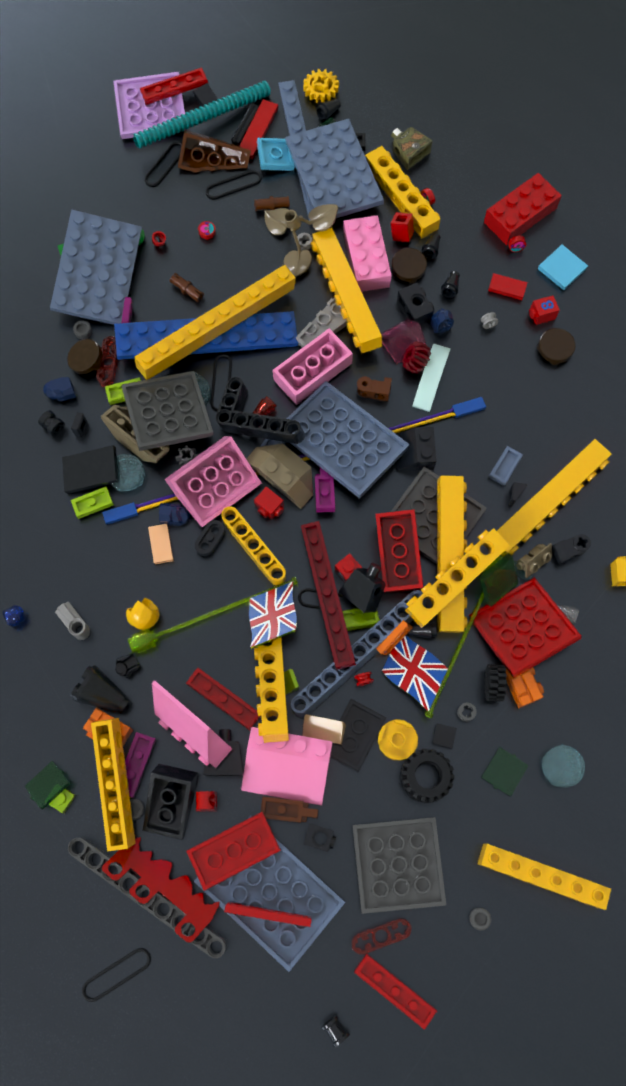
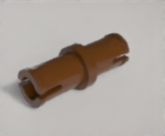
M269 196L266 199H254L255 211L290 207L289 196L275 198Z
M177 273L171 276L170 283L181 289L184 295H189L196 302L202 300L204 293L194 287L192 282L186 281Z

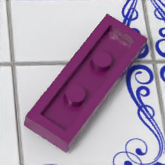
M138 732L135 734L125 760L129 796L131 798H134L156 742L155 738Z

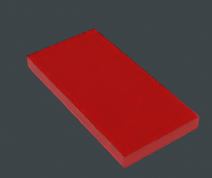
M260 812L186 852L205 891L281 851L264 813Z

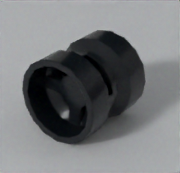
M50 410L44 412L38 420V424L42 428H47V432L52 436L58 435L65 426L64 421L56 418V415Z

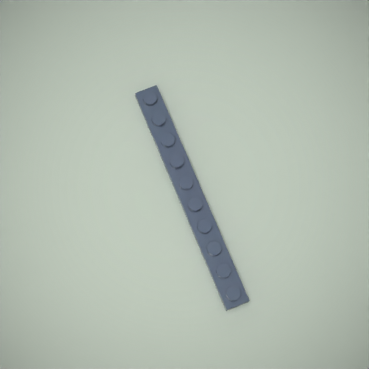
M295 81L279 82L278 87L289 136L306 131ZM299 177L308 216L312 206Z

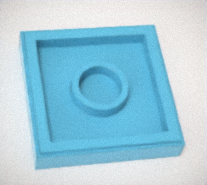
M257 138L261 170L294 171L295 164L285 139Z
M564 245L559 246L538 266V270L563 291L588 268L586 263Z

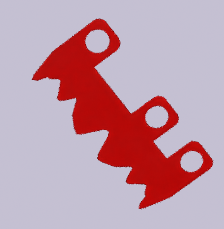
M141 837L136 838V843L130 848L118 850L102 866V871L115 881L119 880L130 868L135 871L141 878L130 888V895L141 904H146L159 891L186 914L176 925L175 933L186 942H193L213 919L220 902H215L212 905L203 904V893L192 895V884L187 875L170 880L169 874L172 863L161 859L151 861L152 851L140 852L139 843ZM113 862L120 863L122 866L121 873L117 875L111 874L108 870L109 865ZM140 885H145L150 890L149 895L145 898H140L136 894V888ZM183 924H193L195 933L192 936H185L181 932Z

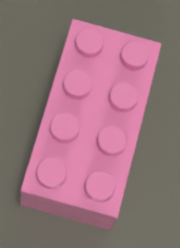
M378 215L344 220L343 236L349 264L361 292L390 287L391 271Z
M329 328L273 369V380L294 404L298 405L314 393L325 381H330L350 366L353 353Z

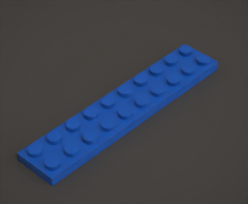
M294 311L253 314L191 354L298 346V341L296 340L297 330ZM197 318L114 324L117 359H135L134 357Z

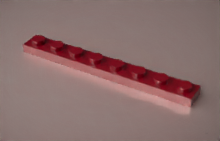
M316 521L301 525L336 670L355 666L356 663L320 522Z

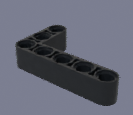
M233 377L229 379L216 414V421L223 431L293 444L301 443L304 440L305 433L300 423L296 420L242 412L248 395V389L241 378Z

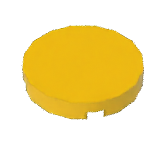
M395 719L382 726L378 734V745L384 756L391 760L400 761L407 759L415 752L418 746V735L410 723L405 720Z

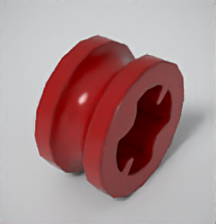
M364 672L355 675L354 679L358 681L356 683L357 687L374 682L370 677L372 673Z

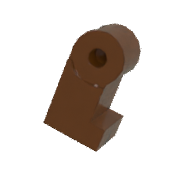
M361 377L357 381V393L364 398L388 402L392 378L385 377L384 381L371 380L369 377Z

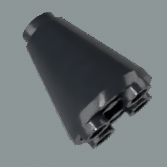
M89 665L81 676L84 681L82 684L78 683L70 694L73 697L72 700L114 713L117 711L121 714L129 699L125 698L126 695L97 666L91 667Z

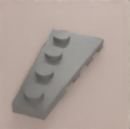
M331 298L327 302V306L322 311L320 310L316 318L309 322L296 337L298 344L302 348L329 328L335 334L347 326L348 322L342 318L341 306H337L335 298Z

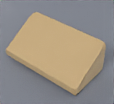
M305 714L302 736L332 741V743L342 745L346 724L342 721Z

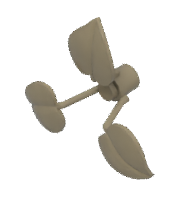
M326 204L313 208L308 214L310 221L303 218L302 215L298 216L295 210L286 208L265 210V223L273 235H282L286 232L287 228L291 229L298 251H290L285 256L283 264L287 266L295 277L306 272L312 262L310 252L308 250L301 251L295 230L300 228L301 221L308 225L313 224V228L316 231L328 230L335 222L338 212L337 205Z

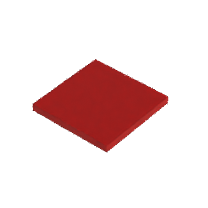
M535 577L469 614V619L502 664L505 665L513 679L579 641L582 637Z

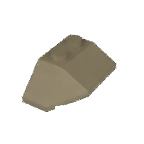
M113 405L101 415V419L115 439L142 461L157 463L169 452V445L139 451L127 407Z
M283 443L256 447L246 458L254 471L300 509L312 498L311 467Z

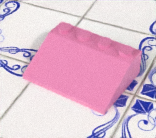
M224 436L165 479L171 490L201 527L220 515L224 508L232 506L262 484L231 436Z
M154 681L152 683L154 713L160 718L158 723L166 730L171 728L173 730L171 735L179 742L183 739L186 742L184 746L191 753L194 754L197 751L200 754L198 759L206 766L211 764L217 768L232 748L181 702Z
M251 727L241 791L304 801L305 803L322 806L333 745L332 741L288 734L289 741L264 743L263 736H259L258 728Z

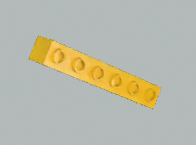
M380 146L367 153L365 157L376 182L401 213L413 214L414 230L420 238L423 239L438 230L440 224L439 214L431 208L429 201L423 198L420 190L411 183L409 176L403 173L400 165L395 163L389 151Z
M494 528L489 532L485 530L477 537L480 540L475 545L471 543L463 550L466 553L461 558L457 556L449 563L452 566L447 571L443 569L435 576L436 582L432 585L429 582L421 589L422 595L418 598L414 596L406 603L409 607L405 611L421 628L510 546ZM480 546L488 548V555L481 553ZM466 559L474 561V568H469L466 565ZM452 572L459 573L460 581L452 579ZM438 585H443L446 588L445 595L438 593ZM424 598L431 600V608L423 606Z
M282 637L270 641L272 643L270 646L263 644L258 646V648H254L255 660L259 661V666H255L256 678L260 679V685H256L257 697H261V704H257L258 716H262V723H258L259 736H263L264 743L289 741ZM267 660L274 661L271 664H265ZM269 678L275 679V681L272 683L266 682V680ZM269 697L276 698V700L273 702L267 701ZM271 716L277 717V720L275 721H269L267 719Z
M119 718L91 723L107 851L128 849L136 842Z
M483 844L478 865L598 909L606 910L611 888L490 844Z

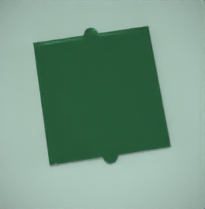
M499 747L481 778L492 784L494 789H499L511 797L529 765L516 758L515 754L512 755Z
M53 761L25 785V788L31 795L30 798L42 810L70 785L63 775L64 771L59 770Z

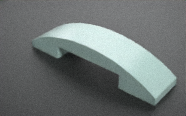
M433 343L430 351V361H428L427 366L424 368L412 407L430 412L451 348Z

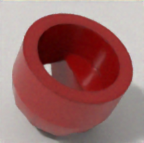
M161 231L154 232L152 235L153 244L157 247L163 246L166 242V235Z

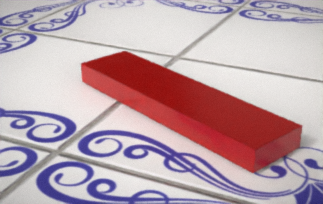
M201 67L141 87L140 92L147 105L201 87L208 83V79Z
M262 100L240 144V147L251 150L249 159H254L258 151L257 138L265 137L278 110V104Z
M199 668L195 670L186 682L189 687L249 731L261 717L258 716L256 709Z
M231 902L225 905L224 910L226 913L306 927L311 926L312 920L311 916Z
M367 953L354 970L356 975L424 1030L437 1012L433 1006Z

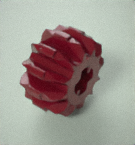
M417 341L409 344L408 349L406 348V352L403 354V367L417 374L423 371L428 361H430V348L426 344Z

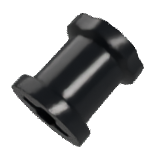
M334 1015L322 1026L323 1031L326 1030L333 1040L334 1047L340 1045L350 1035L339 1023L337 1015Z

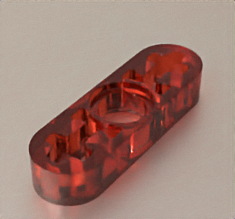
M108 336L102 341L101 367L97 370L96 378L103 387L112 385L115 380L118 359L114 336ZM111 343H114V345L111 346V352H110L108 346H110ZM112 358L113 362L110 365H105L104 360ZM106 370L109 378H106V380L103 381L102 378H105Z
M398 918L360 932L352 938V948L357 954L363 955L404 940L411 934V925L406 919ZM400 922L402 925H407V929L404 930L405 934L401 935L400 932L393 933L395 938L391 939L388 926H391L392 930L398 928V923ZM378 930H385L387 932V940L383 943L375 939V934ZM371 933L375 946L371 947V942L366 943L363 950L355 946L358 943V938L361 937L362 940L369 939L367 934Z

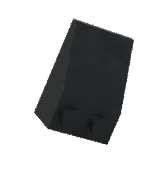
M158 764L151 772L142 831L180 840L183 839L195 793L198 772Z

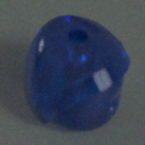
M13 605L3 611V617L11 627L23 623L26 619L23 609L18 605Z

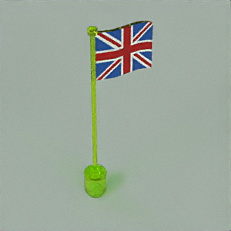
M500 556L481 575L486 585L448 668L432 653L412 641L406 635L390 652L382 669L384 675L393 684L414 697L427 710L425 716L432 718L434 715L432 712L489 586L499 584L505 572L507 561Z
M294 576L290 581L159 633H155L154 630L150 631L149 628L132 634V637L127 639L133 653L143 652L155 647V642L158 641L157 637L250 601L249 619L252 631L250 648L253 649L296 631L297 615L293 601V584H298L297 579Z

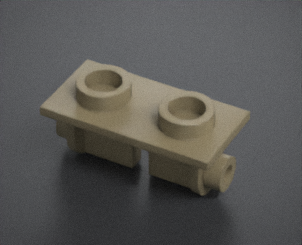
M550 543L547 546L538 544L529 552V555L526 554L517 561L516 567L519 570L525 571V578L536 573L542 565L551 560L552 544Z

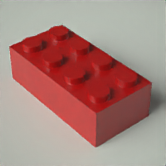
M537 173L487 209L484 223L508 245L512 237L523 234L557 209L562 195L545 178Z
M415 509L375 514L382 580L385 582L384 592L422 589L424 584Z

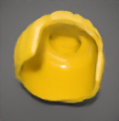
M144 598L142 602L137 601L133 608L126 610L128 623L140 630H147L153 627L160 616L158 607L147 598Z

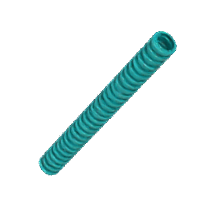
M264 80L262 83L259 82L244 88V90L237 91L235 94L232 93L222 97V99L210 102L208 105L200 106L199 109L195 108L194 111L185 112V115L181 114L176 116V118H171V120L168 119L166 122L163 121L162 124L158 123L157 126L153 125L152 128L148 127L147 130L143 129V132L139 131L138 134H133L134 142L141 149L142 146L146 147L147 144L151 145L152 142L161 141V138L165 139L166 136L175 135V132L180 133V131L187 130L189 127L192 128L194 125L202 124L203 121L212 120V117L216 118L221 116V114L224 115L226 112L229 113L230 110L238 109L239 106L243 107L248 105V103L257 101V99L260 100L270 96V86Z

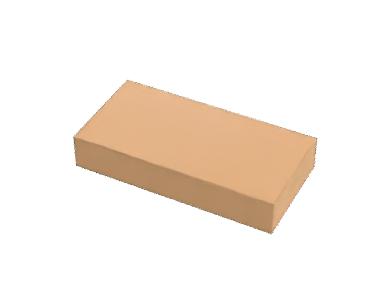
M162 524L148 527L154 564L174 561L168 525Z

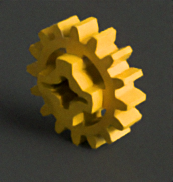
M318 69V72L312 70V75L307 74V79H304L303 89L305 96H310V101L316 99V103L319 100L325 102V100H331V97L336 98V93L339 92L337 76H333L332 71L327 73V69H324L323 72Z

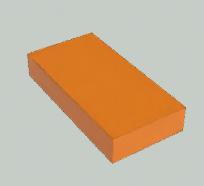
M403 620L376 650L380 654L388 655L409 633L412 626Z

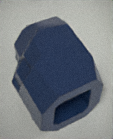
M441 308V310L433 314L431 326L434 333L441 334L453 327L454 319L451 311Z
M69 377L51 380L43 388L45 396L51 399L64 401L76 397L74 386Z
M160 503L159 522L161 525L182 526L190 520L191 514L185 506Z

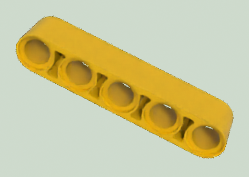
M231 506L224 508L221 516L225 527L273 585H282L286 581V571L283 565L236 508ZM229 515L235 516L233 520L229 521L226 519ZM240 529L247 530L244 535L237 533ZM252 543L259 545L256 549L249 548V545ZM264 557L271 559L267 564H263L260 561ZM274 572H281L283 574L277 579L272 577Z

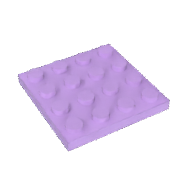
M179 72L113 81L121 139L133 138L134 133L143 132V129L147 130L148 127L152 128L153 125L157 126L158 123L162 124L163 121L166 122L173 117L176 118V116L181 114L185 115L182 93L146 105L140 92L141 87L177 76Z

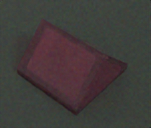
M406 319L381 333L382 343L396 364L400 363L404 358L403 354L406 352V348L408 349L409 344L414 341L426 344L420 323L411 319Z

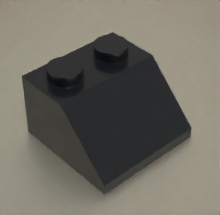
M415 427L397 434L410 444L407 451L396 461L397 471L422 470L424 466L429 470H434L437 462L434 427Z

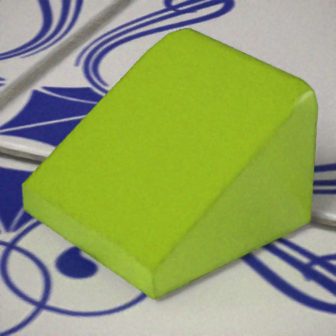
M288 669L284 672L286 695L299 690L293 669Z

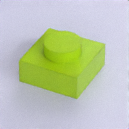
M57 784L45 803L65 814L76 795Z

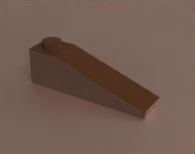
M185 130L178 168L192 172L247 168L251 150Z

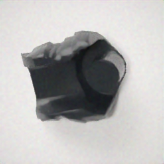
M133 653L116 659V673L126 678L141 667Z

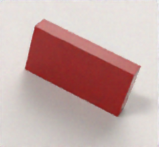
M493 273L488 291L522 300L528 282Z

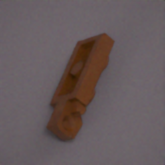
M262 797L261 812L264 813L266 819L299 823L307 822V817L318 818L319 810L308 808L309 803H304V801Z

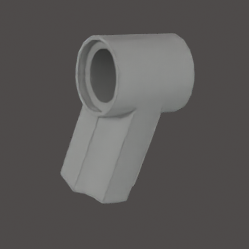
M70 602L63 603L57 607L55 613L67 627L69 633L78 640L88 638L91 632L90 627ZM83 625L82 631L76 633L77 627Z

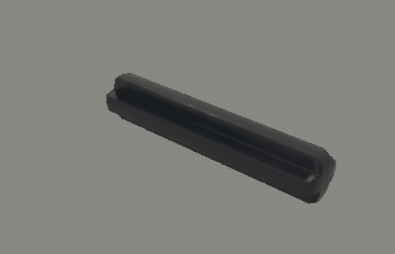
M251 104L231 139L233 145L239 146L259 108L258 105Z

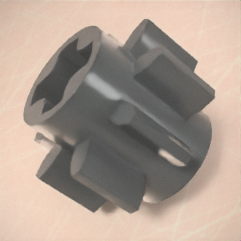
M186 445L182 450L178 449L179 455L175 456L176 461H180L179 466L181 468L199 454H195V447L190 449Z

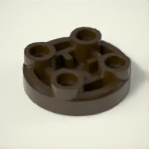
M404 248L396 252L391 264L392 274L400 280L411 284L416 283L424 275L427 267V261L423 253L414 248Z
M552 328L542 334L537 349L544 359L552 365H558L571 358L576 344L573 336L568 331Z
M92 339L78 341L68 353L67 362L69 367L79 375L98 370L101 367L102 349Z

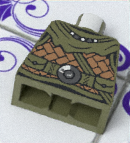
M410 127L402 132L396 128L392 132L391 137L394 139L393 152L407 170L431 153L433 141L416 129Z

